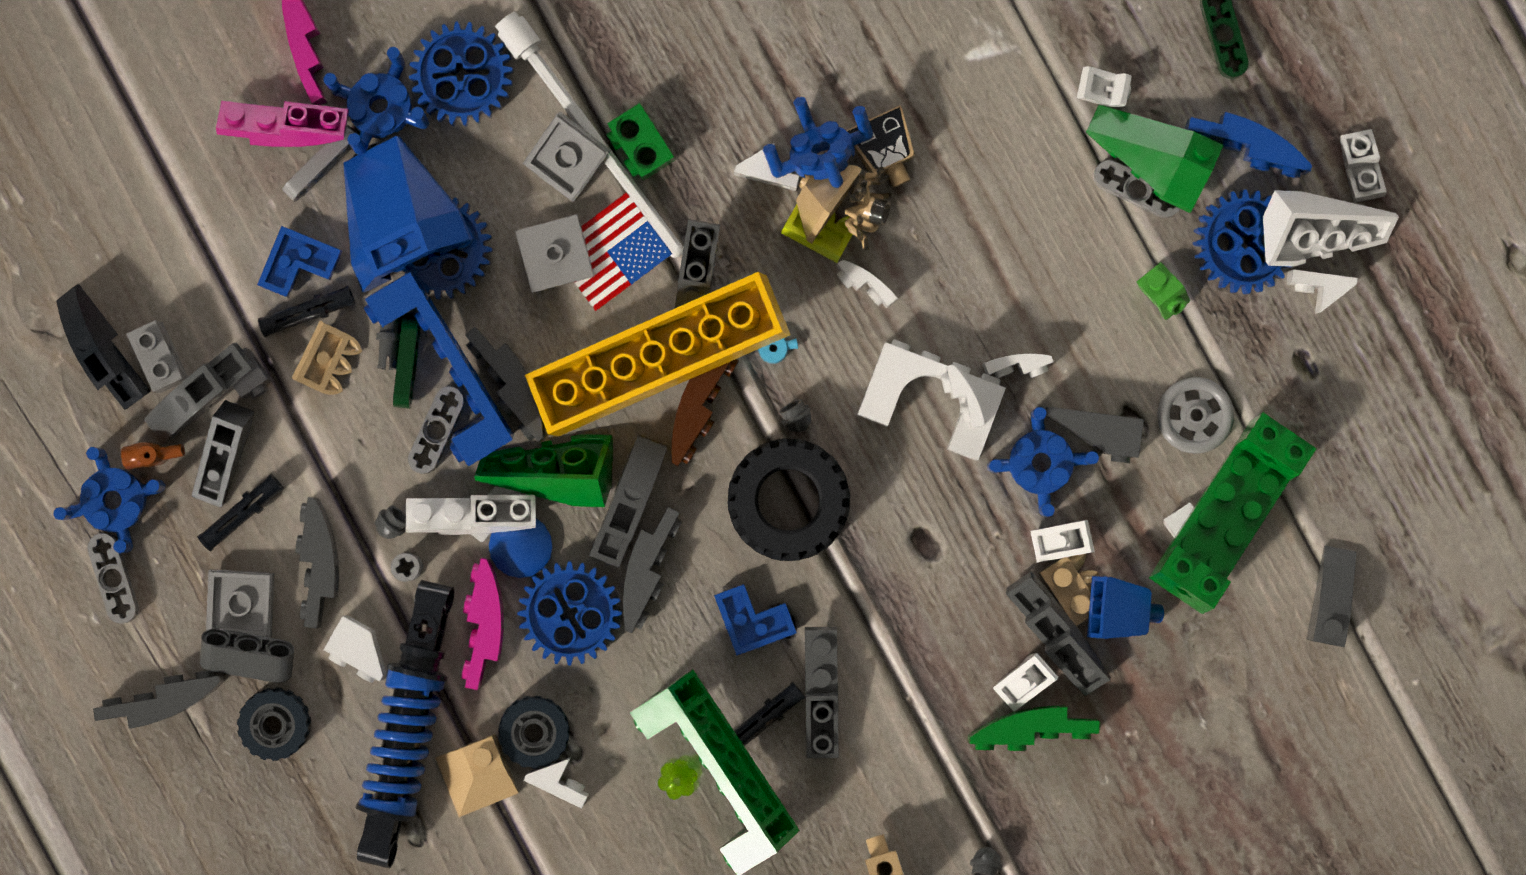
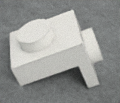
M1091 66L1083 67L1077 98L1106 107L1125 106L1131 94L1130 83L1132 76L1125 73L1114 74Z

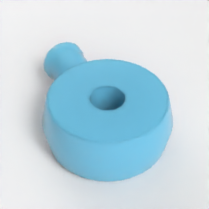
M783 338L758 349L759 355L767 363H779L786 358L788 350L798 349L797 339L786 341ZM771 345L777 346L776 352L770 351Z

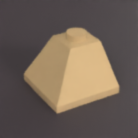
M848 165L841 172L843 184L839 188H834L828 178L815 180L813 175L806 174L805 178H802L798 184L802 191L796 202L808 242L811 244L814 242L843 202L860 174L861 168Z
M496 734L435 758L459 817L519 793Z

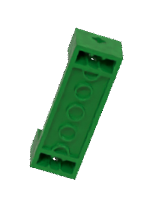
M1264 412L1250 420L1150 574L1149 579L1201 614L1214 609L1231 583L1227 579L1289 481L1302 473L1317 448Z
M693 669L652 695L630 712L636 728L645 735L647 740L677 722L683 737L691 743L697 752L700 763L709 770L716 781L718 790L727 797L733 806L736 817L745 827L724 844L720 850L723 853L726 864L737 875H741L777 853L800 831Z

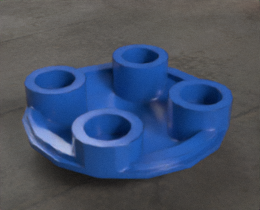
M537 518L536 528L491 533L489 541L490 557L496 567L508 576L517 578L533 576L541 571L551 559L553 548L551 534L546 526Z

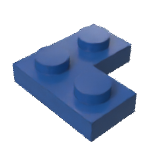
M281 226L257 285L289 298L300 269L331 280L342 250Z
M745 584L714 595L736 656L797 633L786 603L755 614Z

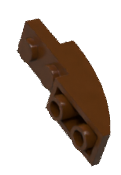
M735 359L689 379L681 397L673 427L672 463L679 467L681 462L689 463L697 450L693 446L699 435L705 438L714 425L715 421L710 419L713 412L703 405L706 401L711 404L722 389L717 385L724 374L730 377L739 360Z

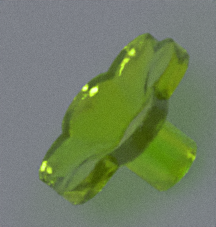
M679 759L674 764L665 763L662 766V776L658 779V787L666 791L670 799L676 800L682 795L690 796L694 792L693 783L697 780V772L689 768L685 760ZM679 778L680 782L675 783L674 779Z

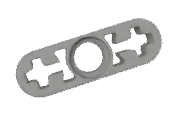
M346 125L344 140L325 144L284 185L282 190L294 202L303 197L352 148L347 139L350 134L356 132L349 125Z
M1106 160L1101 162L1094 170L1093 179L1100 189L1158 217L1169 218L1180 210V208L1174 206V208L1162 211V204L1154 199L1151 201V206L1146 204L1145 201L1151 196L1153 188L1141 177L1137 179L1130 173L1132 169L1120 163ZM1111 167L1114 169L1113 175L1117 178L1122 179L1124 173L1129 175V178L1122 186V192L1116 189L1120 185L1119 182L1111 180L1108 184L1104 183V176L1100 174V171H1106ZM1139 180L1145 184L1146 193L1142 198H1134L1130 195L1128 187L1132 181Z
M448 386L437 392L408 456V463L413 471L420 474H428L437 467L465 406V397L459 389ZM451 392H454L456 394L454 399L458 401L457 407L451 406L446 414L453 416L451 422L444 417L434 416L436 409L443 412L446 403L441 401L444 395L449 396ZM434 421L442 422L446 428L445 435L438 440L432 439L428 434V426ZM424 438L428 443L439 445V449L437 452L433 448L430 449L428 458L432 462L430 465H424L421 469L418 467L419 461L415 459L416 454L424 453L427 447L426 445H421V441Z
M108 533L96 534L90 539L87 549L107 614L115 623L131 622L136 618L139 606L123 554L116 552L113 548L117 538ZM101 539H103L104 543L111 544V548L107 550L109 560L116 558L117 564H108L101 568L100 562H106L104 554L97 553L96 547L100 546ZM110 569L118 570L122 576L121 583L115 588L109 587L105 582V574ZM126 589L127 594L120 595L123 604L130 605V610L126 611L127 617L124 618L122 614H116L115 608L119 607L118 597L110 598L109 593H116Z

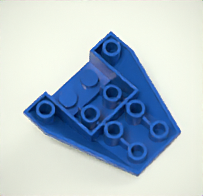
M395 136L367 150L363 155H357L343 163L351 264L362 292L366 293L392 280L390 273L433 252L447 253L472 240L461 210L400 136Z

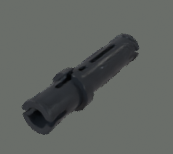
M348 285L325 295L318 293L314 295V299L288 307L263 318H258V324L263 336L268 337L273 333L318 317L322 319L327 318L331 312L355 305L354 296ZM334 300V303L310 311L311 308ZM303 312L302 315L293 317L291 319L279 323V320Z
M270 474L251 492L246 491L243 493V498L223 514L202 534H199L197 536L199 541L207 550L212 551L215 546L234 532L253 514H260L264 510L263 506L280 491L284 490V487L274 475ZM261 493H263V496H262V497H260L256 502H254L249 508H247V509L244 511V508H245L248 504H250V503H251L253 500H255ZM238 515V517L235 520H233L229 525H227L222 531L218 532V530L221 527H223L228 521H230L234 516Z
M791 682L787 688L772 700L768 698L764 701L765 705L737 727L734 732L745 746L776 720L780 722L784 719L783 714L806 697L796 684Z

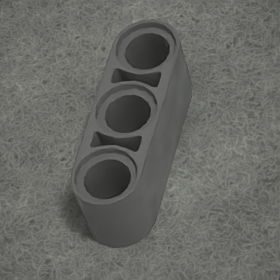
M219 628L208 629L202 634L200 665L205 670L275 683L286 682L292 677L294 646L288 641Z

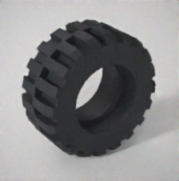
M783 438L760 445L749 452L736 467L728 488V511L734 529L740 538L754 551L774 560L799 561L813 557L827 549L840 535L849 515L850 489L844 471L835 458L823 448L806 440ZM793 469L809 476L818 489L819 507L817 513L807 525L796 530H782L772 526L765 520L759 509L758 496L762 484L770 475L780 470Z

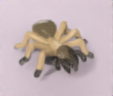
M879 167L876 172L871 173L860 171L859 183L855 185L849 196L850 202H857L859 205L845 209V214L850 216L845 221V226L851 234L862 242V247L866 251L869 250V243L863 231L875 232L879 225L884 226L890 213V201L885 199L891 198L892 194L870 193L869 190L870 185H881L889 179L890 176L888 174L878 178L885 171L884 167Z

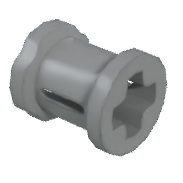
M409 552L397 555L391 563V573L397 580L403 582L417 579L423 569L420 557ZM404 558L407 562L414 563L415 567L410 569V576L407 572L401 573L399 567L404 565Z

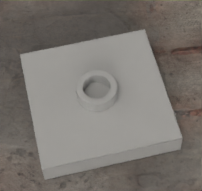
M559 112L522 164L574 202L611 150L562 112Z
M578 214L515 231L532 293L595 277Z
M210 569L208 572L206 630L219 628L272 637L275 573Z

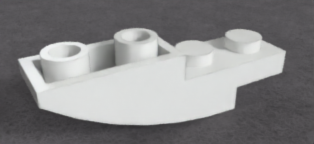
M471 495V498H406V533L438 532L439 535H463L536 528L535 495Z

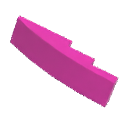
M282 0L287 39L298 75L313 105H322L327 100L313 73L324 67L310 42V39L319 35L320 32L303 0Z

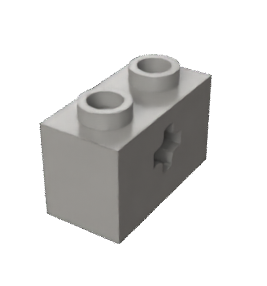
M154 320L126 333L153 392L161 394L178 386L188 377L163 322Z

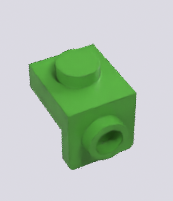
M1162 262L1136 281L1139 289L1154 303L1165 320L1182 312L1190 302L1185 287Z

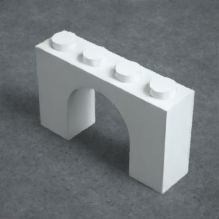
M893 339L891 344L885 342L857 416L887 427L903 388L912 380L920 377L930 376L941 379V374L946 373L945 367L947 365L939 363L941 357L930 352L923 351L921 355L910 352L911 346ZM953 362L952 365L962 373L974 391L985 425L970 428L969 422H963L960 409L947 450L978 461L1006 388L999 385L1001 380L984 373L981 378L969 374L971 368ZM964 397L958 398L959 404L965 403Z

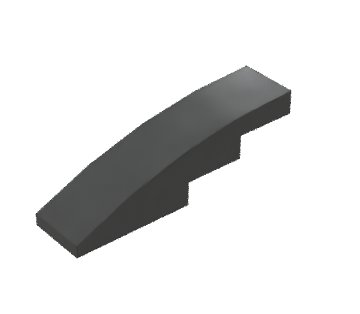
M1032 571L1006 588V595L1026 616V625L1045 644V653L1084 696L1110 681L1111 676L1092 647L1060 604Z

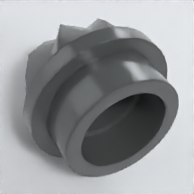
M797 399L785 405L779 411L782 416V424L786 425L792 432L805 431L811 423V409L809 405H804L802 399Z
M395 506L382 509L375 521L376 531L380 536L387 539L401 536L405 532L406 515Z
M990 847L976 851L973 859L970 860L972 875H997L1002 870L1000 855Z

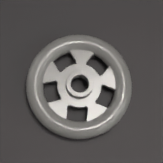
M1202 377L1185 378L1174 383L1163 394L1157 412L1158 425L1164 438L1180 451L1193 454L1209 452L1221 445L1230 434L1234 422L1233 404L1227 392L1216 382ZM1198 390L1199 399L1187 402L1184 392ZM1213 397L1217 400L1221 409L1212 414L1210 406L1206 403ZM1172 405L1182 407L1180 410V420L1170 419ZM1198 409L1201 411L1202 418L1199 421L1192 420V410ZM1213 421L1218 426V429L1213 435L1208 437L1203 432V429L1208 427L1210 422ZM1183 426L1190 431H1195L1192 441L1179 435Z

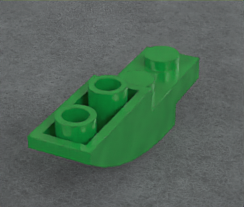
M1065 705L1033 707L1006 714L982 725L968 735V743L975 744V750H994V745H1007V750L1027 751V745L1035 744V732H1039L1040 738L1058 739L1059 733H1072V739H1091V734H1099L1100 721L1092 718H1067L1068 707Z

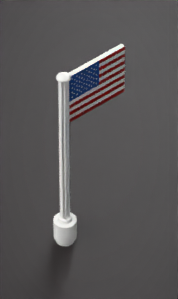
M515 11L498 22L495 26L499 31L498 37L516 60L521 57L524 61L528 60L571 119L609 148L538 53L540 51L538 45L541 39L523 16L519 17ZM612 150L604 160V163L626 193L581 226L595 277L574 282L595 311H598L668 257H680L683 254L684 245L682 246Z

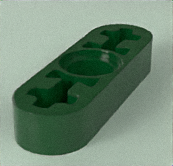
M1200 0V8L1218 70L1227 79L1239 78L1246 72L1249 61L1232 1L1223 0L1224 3L1219 6L1221 16L1227 13L1229 18H1220L1212 23L1211 18L1217 16L1215 7L1208 6L1207 2L1210 0ZM1225 24L1231 27L1233 31L1232 39L1228 42L1220 41L1215 34L1217 26ZM1233 44L1237 45V48L1231 51L1233 59H1240L1241 64L1237 67V72H1233L1231 67L1226 68L1225 63L1229 61L1228 51L1221 53L1220 48L1225 49Z
M404 315L402 320L393 394V407L410 409L412 405L421 326L417 319L411 315Z

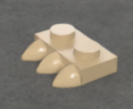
M319 321L292 379L324 394L334 395L343 391L342 386L332 374L345 375L352 373L350 363L342 354L357 355L362 352L361 346L351 335Z
M1086 554L1060 558L1039 572L1060 606L1076 626L1089 618L1092 576H1098V571L1093 570L1077 572L1084 564Z

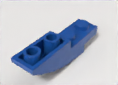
M1228 112L1221 115L1219 123L1193 117L1189 118L1186 122L1185 129L1194 131L1211 140L1222 142L1225 149L1241 151L1242 147L1246 148L1243 161L1251 162V168L1269 171L1270 167L1281 169L1282 175L1292 178H1300L1301 174L1306 175L1311 172V163L1300 151L1277 133L1259 123Z

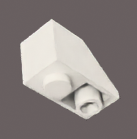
M348 615L342 616L324 648L326 652L330 653L328 659L342 667H345L348 663L358 669L356 674L370 683H373L375 679L379 682L384 680L387 673L375 630Z

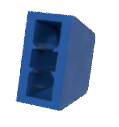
M1092 576L1087 637L1108 639L1147 635L1150 622H1162L1164 607L1162 604L1151 603L1152 592L1148 588L1113 577Z

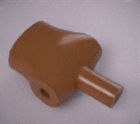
M139 442L121 449L122 463L127 470L162 465L168 459L185 456L183 444L163 447L152 442Z

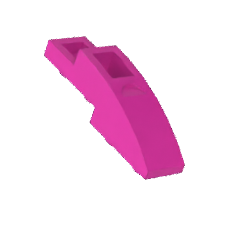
M221 101L216 132L217 135L249 138L250 145L303 147L327 144L344 140L349 109L284 101L283 108Z
M480 558V563H474L470 576V582L475 583L473 594H467L463 613L468 614L467 622L479 624L478 630L472 629L468 647L474 649L471 661L465 660L461 679L466 680L465 688L474 690L481 688L487 659L499 661L503 645L504 613L501 590L492 563L487 558Z

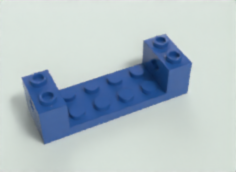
M414 270L409 271L365 299L368 305L364 307V310L373 324L379 322L382 327L416 307L419 312L416 313L415 318L424 332L429 329L435 337L432 345L441 359L447 357L453 366L450 368L449 373L458 387L464 385L469 395H467L466 400L475 415L481 412L482 416L455 431L452 435L451 440L453 442L449 447L459 463L465 461L469 467L513 440L514 433Z

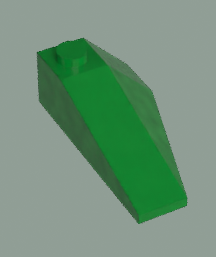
M1098 105L1086 131V134L1112 157L1119 158L1131 168L1132 171L1130 173L1137 179L1141 177L1154 189L1153 193L1156 196L1188 213H1191L1223 148L1222 144L1194 131L1103 105Z
M580 434L571 436V441L553 445L552 440L541 442L542 447L524 450L519 446L494 451L480 459L474 475L475 481L535 495L536 497L571 506L605 507L612 486L613 436Z

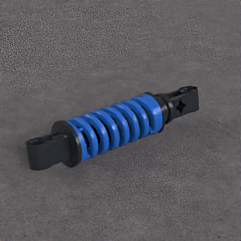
M425 580L420 581L415 593L414 609L406 643H401L399 649L402 651L399 663H389L387 666L388 673L385 685L387 688L394 690L393 696L385 695L381 699L383 705L390 707L389 713L381 712L377 717L378 721L386 723L385 730L377 729L374 731V737L382 740L381 747L373 746L370 748V754L383 758L382 765L368 763L366 766L367 772L379 775L378 782L364 780L362 783L364 789L376 793H374V796L373 794L364 793L355 807L357 810L367 814L363 835L357 850V860L360 862L390 869L396 857L402 821H416L418 802L410 794L421 790L422 784L414 777L423 775L426 769L418 760L427 758L429 749L421 743L430 742L433 738L432 731L425 726L434 725L437 721L436 715L429 709L438 708L441 700L433 694V691L439 692L442 690L448 679L446 675L439 672L438 667L440 666V660L444 659L445 652L441 651L449 612L454 601V587ZM423 625L431 627L432 633L427 634L426 631H423Z

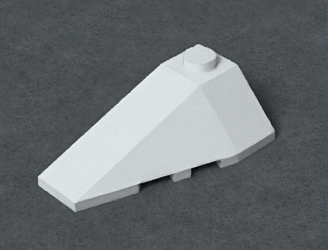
M1275 190L1263 216L1266 263L1268 266H1299L1305 264L1306 259L1321 256L1322 259L1333 257V252L1347 248L1353 252L1387 243L1399 216L1393 212L1307 192Z

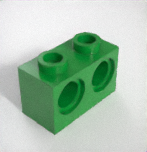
M640 103L607 123L611 131L606 135L615 150L622 148L628 158L623 162L633 177L639 174L642 181L675 161L673 154ZM626 123L638 125L639 132L634 138L622 136L621 129ZM649 149L656 153V160L651 165H642L638 161V156L643 150Z

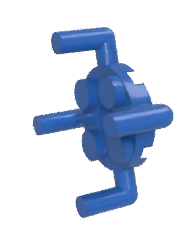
M390 47L387 50V56L392 63L387 74L367 73L352 88L340 84L333 73H327L323 78L324 83L333 95L347 100L348 116L354 126L360 131L359 135L356 133L350 134L347 141L357 155H363L366 152L372 138H384L386 135L394 132L397 133L406 124L420 129H426L429 126V120L423 109L420 107L412 109L409 92L399 80L405 66V60L396 47ZM377 99L388 101L386 110L381 113H375L371 110L373 102Z
M798 97L794 100V105L805 133L797 134L791 139L790 159L781 163L774 144H767L763 147L770 171L775 178H780L794 171L804 178V174L813 175L815 180L828 178L834 188H839L843 184L841 172L848 166L847 161L850 156L854 157V146L873 137V130L865 107L857 106L853 109L852 112L859 130L849 134L834 121H828L816 127L806 98ZM828 150V151H827L826 153H824V154L817 155V154H818L819 152H821V151Z
M1038 407L1031 411L1032 432L1025 434L1015 443L1010 452L1009 459L991 460L987 464V469L992 473L1010 471L1013 479L1020 487L1030 493L1038 494L1039 513L1044 517H1050L1055 512L1054 506L1051 505L1050 493L1059 490L1068 482L1074 466L1096 464L1099 456L1094 451L1072 453L1070 446L1063 437L1045 430L1044 418L1046 417V410ZM1038 453H1044L1050 459V466L1044 472L1035 470L1032 465L1033 457Z
M90 447L86 455L89 459L95 460L98 472L91 475L82 484L80 503L69 507L56 508L53 512L54 518L57 520H70L84 516L94 528L106 532H116L118 540L113 545L116 552H130L133 549V543L129 528L134 526L141 517L146 506V497L163 492L166 484L162 480H150L146 484H142L130 472L119 468H111L107 453L103 448ZM110 491H116L121 496V504L116 509H110L105 503V497Z

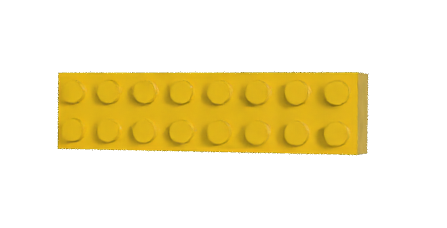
M756 272L525 374L547 433L549 435L561 436L788 337L791 334L767 276Z

